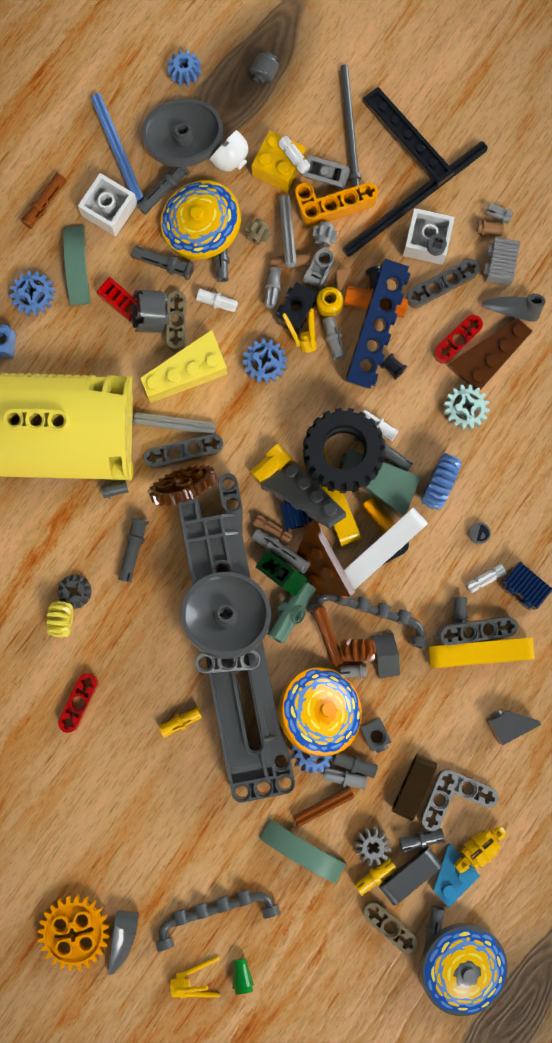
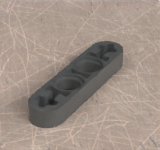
M473 259L465 260L413 287L407 294L408 305L412 308H419L473 280L479 272V264ZM467 266L469 268H474L472 274L470 271L464 273L463 276H461V273H463L466 270ZM450 274L455 275L457 282L454 284L448 283L446 276ZM430 284H437L440 290L437 293H432L429 291L428 286ZM424 289L425 294L420 297L419 301L416 299L412 300L413 294L418 296L423 293Z
M210 434L151 448L144 453L143 460L149 468L156 469L218 454L223 450L224 443L219 435ZM215 439L216 442H220V444L217 445V449H213L212 446L206 447L207 452H203V445L201 443L202 441H205V445L211 444V440ZM191 444L199 445L200 450L197 454H190L188 452V447ZM172 448L179 450V456L176 459L168 457V452ZM160 451H164V456L167 460L163 462L162 458H158L154 464L148 461L151 458V454H155L156 457L162 456Z
M504 616L443 625L437 630L436 636L437 640L442 644L457 645L513 636L518 630V624L515 619ZM487 623L492 628L489 635L483 633V626ZM507 623L510 624V627H508L507 630L498 629V626H504ZM467 626L472 629V634L469 638L463 636V630ZM447 631L457 634V636H449L448 639L444 638V634H447Z

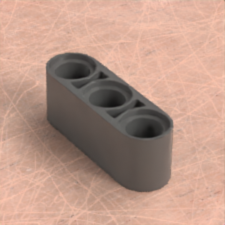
M427 846V849H421L380 884L379 888L392 905H397L433 876L442 867V863Z

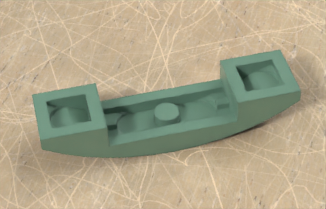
M85 226L64 227V261L70 306L91 304L85 250Z
M270 819L260 837L263 842L281 854L333 883L338 881L346 866V863L328 852L322 851Z

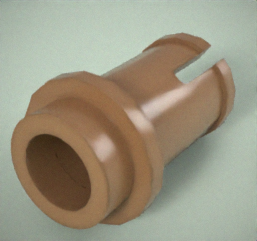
M485 219L478 221L477 234L484 236V234L502 236L504 223L486 222Z

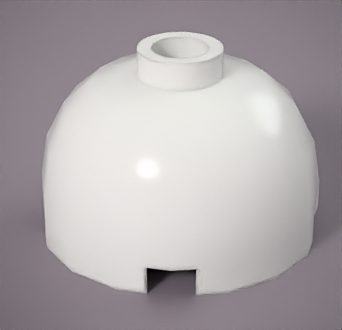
M236 130L211 156L210 161L215 167L224 172H231L236 168L240 170L247 163L245 159L249 151L247 141Z

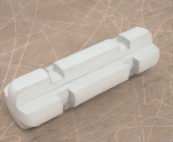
M284 136L279 140V146L282 150H286L285 154L294 165L298 166L297 169L300 173L307 172L310 164L306 159L303 160L304 156L294 144H291L290 138Z
M499 564L493 570H489L476 577V580L473 579L466 583V587L470 593H474L479 590V587L482 588L495 581L497 577L500 578L505 575L506 570Z

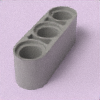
M255 650L249 652L255 654L257 662L253 666L245 664V655L234 658L233 666L226 668L222 664V659L202 653L197 656L195 666L201 673L252 670L259 666L260 655ZM205 656L209 657L212 661L211 667L207 670L200 666V660Z

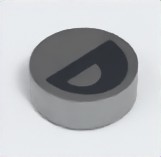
M476 523L470 527L468 535L473 543L483 544L489 540L491 531L486 524Z

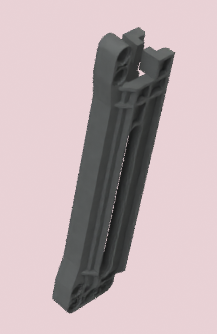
M231 473L223 474L218 480L222 505L227 514L202 518L200 502L197 498L186 500L184 503L182 501L178 503L192 585L205 576L218 573L221 567H227L229 572L239 573L251 579L243 540L241 496L237 478ZM227 479L234 482V486L230 489L223 487V482ZM236 500L238 507L230 510L226 507L227 502ZM263 641L254 649L260 655L259 666L248 670L261 738L260 747L254 748L249 743L236 671L209 673L233 799L239 803L288 794L295 787L290 753L278 724ZM248 653L245 655L248 666L256 664L257 658L255 654ZM206 656L207 667L209 669L212 665V661L209 657ZM234 658L222 659L223 666L226 668L232 667ZM278 755H284L287 758V763L284 766L276 765L274 760ZM282 777H288L291 780V785L288 788H282L279 785V780ZM259 782H267L270 786L267 792H260L257 788ZM238 786H245L248 789V794L240 797L236 793V788Z

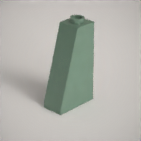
M350 449L348 455L343 454L339 465L343 466L342 469L354 468L361 462L364 454ZM383 462L377 477L368 486L361 488L398 517L402 518L409 509L421 477Z

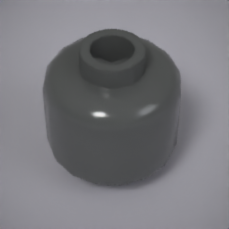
M267 51L258 53L255 56L250 67V73L256 83L264 85V83L273 82L279 69L276 56Z

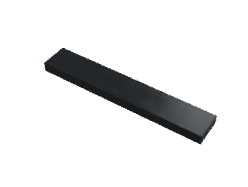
M379 87L363 97V103L437 187L454 175V170Z

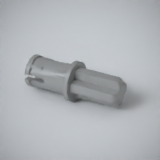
M278 267L269 268L268 282L265 285L266 296L264 303L268 309L276 308L278 292L281 291L279 285L282 270Z
M325 768L323 779L325 781L343 784V787L347 785L365 790L367 783L366 775L350 773L347 769L346 771Z

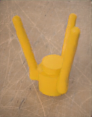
M311 308L309 311V331L301 333L300 338H298L290 320L284 313L282 316L294 338L295 346L300 347L304 353L315 351L317 343L314 309Z
M216 956L184 972L176 973V978L170 980L172 997H220V993L199 992L208 990V986L191 987L190 979H185L186 976L217 962L219 957Z

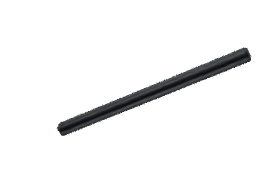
M480 141L449 165L454 170L452 177L438 187L432 180H429L343 246L344 253L348 257L353 255L486 153L488 146L483 141Z

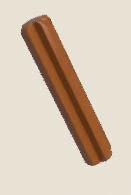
M317 606L313 608V613L332 665L339 666L344 661L341 660L339 646L324 606Z
M347 787L294 815V821L300 827L352 800L354 794Z

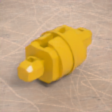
M495 827L491 830V834L486 829L470 836L462 845L463 849L460 850L463 858L460 857L454 864L456 870L459 873H463L469 869V865L473 869H477L478 867L483 868L488 862L490 863L501 848L497 841L500 842L506 836V831L503 827ZM489 840L490 843L483 848L482 846ZM478 851L479 853H477V854L471 859L470 856H471L474 852Z

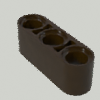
M418 753L415 755L391 810L393 813L410 821L414 820L437 769V762Z

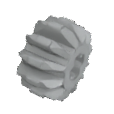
M366 827L365 836L360 832L357 834L361 841H354V845L359 847L354 850L355 854H361L359 858L361 862L367 859L369 866L372 865L373 859H375L377 865H380V857L384 860L388 859L384 852H391V847L385 845L391 841L389 838H384L386 834L384 830L378 834V828L373 827L372 833H370L368 827ZM370 842H371L372 844H374L375 842H377V843H376L377 849H376V850H374L373 848L370 849L369 846H368V844H369Z

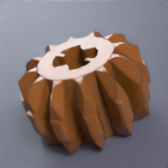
M372 639L342 640L339 647L341 660H374L376 653L375 641Z

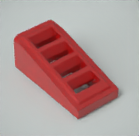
M108 277L97 290V294L130 322L132 319L131 309L127 313L124 310L131 303L135 305L136 299H132L133 297L111 277ZM119 292L120 295L113 301L112 298ZM124 298H126L127 300L122 304L121 307H119L118 305L121 303V301Z

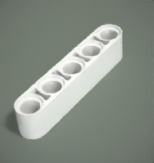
M414 507L344 570L354 590L428 524Z

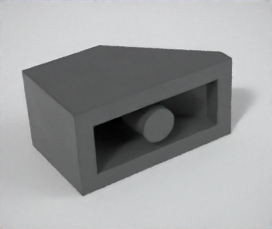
M502 709L491 713V718L486 720L496 740L501 745L541 725L538 720L510 711H502Z

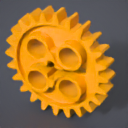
M78 894L73 901L71 895H68L66 902L60 898L58 906L52 903L50 905L51 911L46 910L44 912L46 918H42L39 922L44 927L39 928L37 931L43 934V936L38 939V942L45 944L40 949L41 951L47 950L49 952L45 959L54 958L53 966L60 962L61 970L65 965H68V969L71 972L74 965H76L78 971H81L83 963L89 968L91 960L96 963L99 959L98 955L104 954L105 950L102 947H107L109 944L104 938H109L111 935L110 932L105 930L111 924L104 923L108 915L100 914L103 909L102 906L97 909L95 908L96 900L89 904L88 896L83 901H80V895ZM80 914L87 916V924L79 921L78 916ZM57 919H63L66 922V928H60L57 925ZM90 927H93V929H94L93 931H91V930L82 931V930H85V929L90 928ZM72 929H74V932H79V934L76 937L74 933H68ZM56 934H57V935H63V934H64V936H62V937H60V938H56V937H55ZM82 938H90L92 941V945H84L82 942ZM61 942H67L70 945V950H63L60 945Z

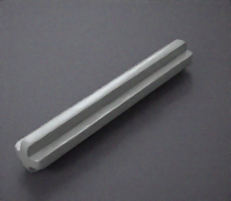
M281 195L279 203L285 266L287 268H294L296 266L291 201L289 195Z
M136 412L133 418L134 423L138 425L204 434H214L216 428L213 422Z

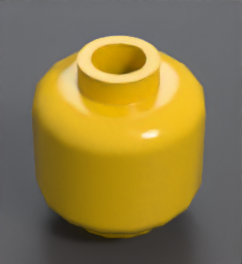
M334 287L322 289L316 300L318 312L325 317H334L339 314L343 307L342 293Z

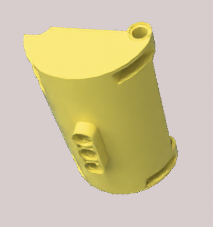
M31 373L0 374V477L132 481V376L108 375L107 377H96L95 375L72 376L71 374H66L65 376L63 374L32 375ZM19 415L20 422L13 426L11 422L13 416ZM41 415L42 423L34 426V418ZM63 416V425L56 427V418Z

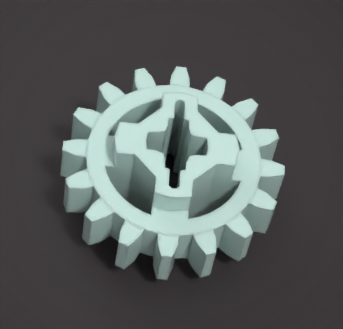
M461 385L459 391L454 388L452 394L447 395L446 399L448 401L443 406L448 409L444 411V415H450L447 421L451 422L453 420L455 422L454 428L457 425H461L462 431L466 426H468L469 430H472L474 424L479 427L481 421L487 419L484 414H488L490 409L485 408V406L490 402L483 400L486 394L480 395V388L474 391L472 390V385H469L467 389H465L464 385ZM459 397V404L453 406L454 400ZM464 404L466 407H470L469 411H467V408H463ZM480 409L478 417L474 419V412Z

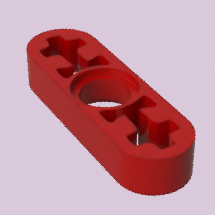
M477 315L468 316L437 346L434 352L436 361L442 364L451 361L481 331L483 327L482 319ZM476 322V328L473 327L467 334L465 330L469 327L470 323ZM456 334L462 335L464 343L456 344L453 341V336ZM450 345L452 348L449 350L447 356L441 357V350L445 351Z
M86 673L79 677L58 721L59 728L63 732L70 733L79 727L98 687V679L94 674ZM90 677L93 686L88 687L85 693H89V696L77 693L78 689L83 691L85 687L83 680H87ZM77 696L82 697L84 700V706L81 709H76L73 706V700ZM68 710L80 713L79 717L74 715L72 718L74 726L66 728L64 719H69L72 714Z

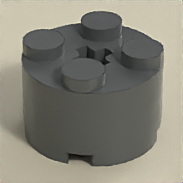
M135 290L132 299H136V303L131 306L133 328H136L135 332L161 333L164 330V325L169 324V313L165 310V305H167L168 301L167 293L156 290Z

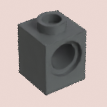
M377 717L360 725L361 732L372 752L376 750L379 753L389 748L387 744L391 743V740L381 718ZM375 730H379L382 734V738L378 742H373L370 738L371 733Z

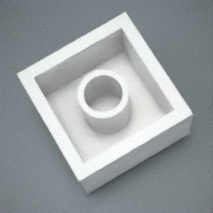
M100 173L77 207L82 217L116 237L138 203L133 192Z
M414 208L403 256L443 265L455 217ZM435 234L444 236L447 241L444 253L439 256H433L427 250L428 240ZM434 241L433 247L436 248L437 246V249H440L441 243L438 242L437 244V241Z

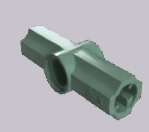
M305 582L296 596L290 594L288 599H284L278 607V616L267 635L275 641L284 644L295 624H300L306 614L305 607L316 588Z

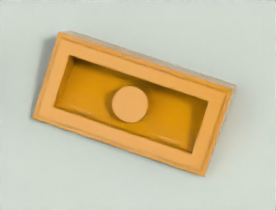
M375 498L363 504L362 509L383 534L395 524Z

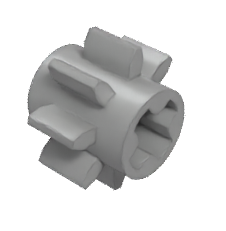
M320 222L319 227L314 226L312 239L315 240L317 246L328 248L330 243L335 244L338 231L334 230L333 224Z

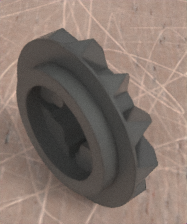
M74 574L66 576L59 583L57 593L59 601L70 603L73 609L87 604L92 590L86 578ZM78 585L77 591L82 596L73 595V597H71V592L69 591V589H67V587L74 588Z

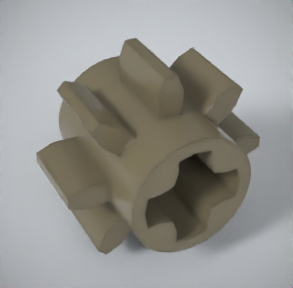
M256 219L254 222L249 220L245 227L246 238L256 245H259L262 241L266 243L271 235L269 233L270 230H268L269 225L261 219Z

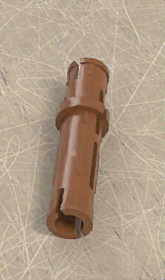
M55 173L38 199L31 203V208L21 220L29 229L33 228L40 216H44L46 208L66 183V179L61 174Z

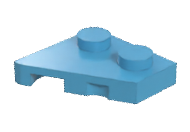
M448 843L445 848L446 852L443 861L441 862L442 867L438 870V877L435 879L432 890L450 907L480 875L470 865L468 870L459 873L454 864L460 857H463Z

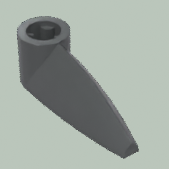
M533 293L528 295L527 298L498 297L483 301L482 307L507 316L534 322L539 319L546 301L543 296Z
M121 910L116 912L108 975L114 974L119 969L131 950L137 931L138 912Z

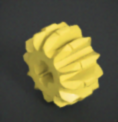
M63 601L50 604L46 620L48 635L61 638L69 636L74 618L72 604Z

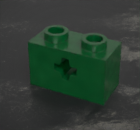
M269 550L266 551L256 565L258 570L294 596L298 594L308 579Z

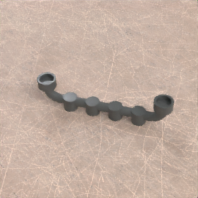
M321 594L314 603L309 604L307 612L314 614L313 608L323 605L325 601H332L338 605L348 606L360 612L370 613L382 619L392 620L398 624L413 627L416 630V636H411L409 645L426 649L428 640L424 639L425 631L423 625L419 621L410 618L411 613L406 610L399 609L398 613L390 611L391 606L379 603L378 607L369 605L371 600L359 596L358 600H354L349 597L343 598L329 594Z
M249 889L237 892V898L231 900L228 899V896L215 899L216 904L212 906H207V902L195 905V911L186 913V909L173 912L174 917L164 921L160 926L158 932L159 941L155 942L157 952L174 947L173 938L167 937V932L172 927L181 926L191 921L223 913L256 901L264 903L265 908L261 909L263 918L267 919L281 914L278 904L274 905L267 894L262 892L250 894Z

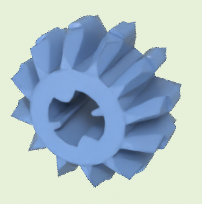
M179 50V55L172 53V59L168 60V75L171 76L173 83L178 82L180 87L183 83H186L189 87L190 81L196 83L197 77L201 75V62L197 59L196 54L191 55L189 50L186 53Z

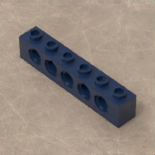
M388 259L382 261L344 382L366 389H371V385L375 386L378 378L376 370L378 365H382L385 356L382 351L384 345H388L391 334L388 332L390 326H394L397 319L395 310L397 305H401L404 293H401L403 285H407L410 278L409 266ZM391 279L395 281V290H389L387 288V280ZM381 300L389 302L390 307L388 311L380 308ZM375 320H380L383 323L381 331L374 329L373 323ZM369 340H374L377 344L374 352L367 348ZM363 360L370 362L371 367L367 372L363 371L360 367Z

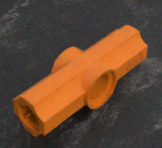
M348 286L344 305L367 311L373 289L365 290ZM403 298L401 305H397L395 310L397 317L404 318L408 299ZM381 300L380 308L388 311L390 307L389 302Z

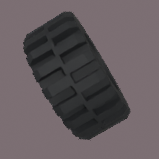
M336 408L333 413L327 411L323 413L322 418L317 417L313 421L312 427L309 426L307 429L306 437L303 441L304 464L311 478L315 479L319 486H325L331 492L336 490L340 491V493H346V491H352L353 493L359 491L361 487L365 488L377 477L385 457V439L382 438L380 427H376V422L372 418H366V413L362 411L359 414L355 413L352 408H348V411ZM339 433H348L354 435L362 442L364 456L356 467L337 469L328 464L323 450L326 441L331 436Z

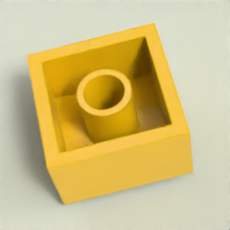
M269 130L252 163V176L288 193L299 173L298 166L294 165L285 154L286 150H282L279 146V140L283 136ZM292 141L291 144H294L304 156L303 160L306 159V147Z

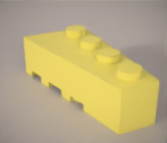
M211 330L141 377L148 399L152 403L225 376L228 372Z

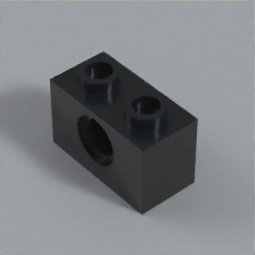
M296 282L294 288L290 287L285 296L287 300L284 306L281 304L276 311L277 324L289 330L282 316L285 313L296 334L299 335L309 317L310 309L314 308L319 293ZM297 304L301 309L294 311L290 307Z

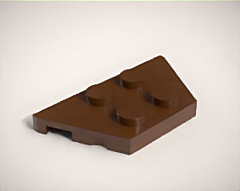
M314 520L308 523L296 554L310 562V566L305 574L310 584L316 588L315 593L345 597L355 594V590L318 522Z

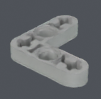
M443 769L437 775L421 815V824L428 831L439 829L453 794L490 808L497 804L498 793L487 785L452 770ZM449 773L451 774L450 778L453 779L452 783L448 782L445 787L446 790H449V793L447 794L443 790L437 788L438 786H441L443 788L445 781L442 780V777L447 776ZM465 782L472 783V793L464 794L462 792V785ZM478 786H481L479 791L485 794H488V792L491 791L490 795L493 797L492 801L488 800L485 803V798H483L480 795H477V799H474V797L478 793ZM437 794H443L445 797V803L441 806H436L433 802L434 796ZM430 806H432L434 809L440 810L441 813L435 812L434 819L436 824L432 823L428 826L426 817L432 816L433 811L429 810Z

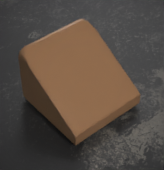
M351 269L336 270L335 288L341 293L350 278Z

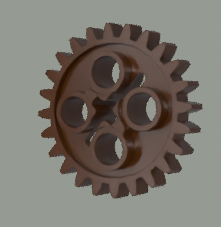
M196 465L193 468L191 466L186 469L181 468L180 470L172 471L169 475H165V478H159V482H154L153 486L149 487V496L155 505L159 504L162 506L166 504V506H169L172 503L176 505L180 501L184 503L186 500H193L194 497L201 496L202 492H208V488L214 487L213 484L216 483L217 476L210 465L206 467L205 465L200 467Z

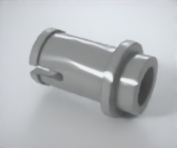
M491 202L486 215L508 224L514 212L510 211V208L507 210Z
M362 662L354 665H340L341 676L345 678L361 677L363 679V677H367L366 664H362Z

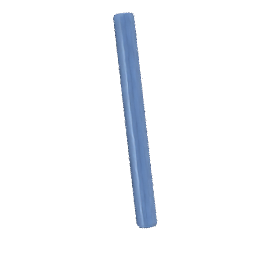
M97 93L91 96L92 103L129 191L135 194L138 203L144 199L103 98L101 94Z

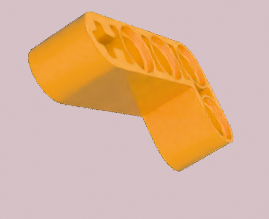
M369 182L317 199L312 186L308 183H301L295 190V204L303 224L308 227H314L319 225L320 222H329L372 208L376 204L378 188L375 184ZM307 194L309 197L301 198L300 195ZM345 200H352L354 203L347 204ZM332 206L335 209L327 210L325 207ZM313 212L315 216L310 217L306 213Z

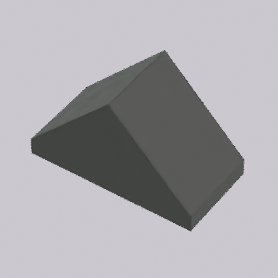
M394 634L372 636L376 647L375 659L378 678L399 676V652Z

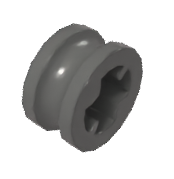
M440 234L432 235L427 243L428 252L433 256H439L444 253L447 246L446 238ZM434 241H437V244L438 242L441 243L440 249H437V246L436 248L433 247Z

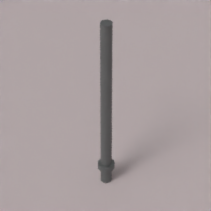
M344 64L340 68L351 171L349 180L352 181V187L360 185L361 174L358 169L348 65Z

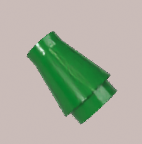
M246 958L233 960L232 989H235V994L253 992L252 986L254 982Z

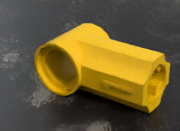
M278 443L268 451L265 458L250 473L259 483H262L277 471L285 468L293 458Z

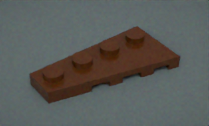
M516 318L449 363L447 367L468 385H472L474 390L477 388L481 390L532 333V330Z

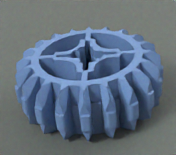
M447 453L440 457L424 490L423 504L436 510L443 507L462 465L460 459Z

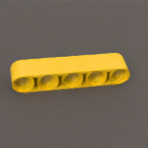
M324 447V457L328 464L332 466L327 451ZM321 487L346 512V517L332 526L340 546L344 547L361 540L359 530L344 493L336 490L331 492L328 491L327 487Z
M533 638L428 647L430 668L535 659Z

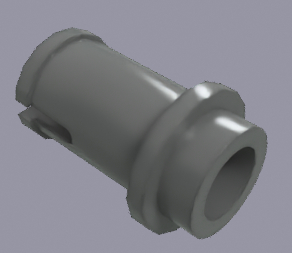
M126 480L108 485L104 483L105 485L101 486L104 498L111 499L112 496L129 493Z

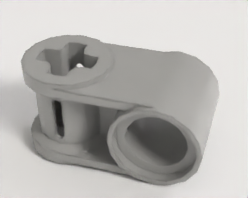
M322 248L317 251L304 275L302 283H309L317 287L319 291L324 288L333 267L334 256L331 250ZM325 257L329 259V262L323 264L319 259Z

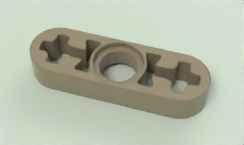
M173 291L169 294L167 301L169 324L166 329V342L170 350L177 352L181 351L186 344L187 301L182 292ZM176 297H179L180 301H182L179 302V311H175V304L172 302L176 300ZM179 316L182 318V323L179 326H173L171 319ZM174 331L178 332V338L181 341L176 346L171 342L175 338Z
M369 901L364 905L363 914L365 919L401 952L410 954L416 950L418 942L415 935L380 903ZM377 907V913L382 917V920L379 921L375 915L369 917L368 909H375ZM388 921H393L396 924V930L392 933H387L384 930V925ZM401 929H403L401 935L405 939H409L411 937V946L405 945L403 947L404 943L402 939L398 937Z

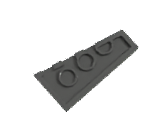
M295 462L260 483L261 489L269 490L278 499H284L291 503V506L295 509L303 510L307 513V516L327 528H331L346 517V512Z

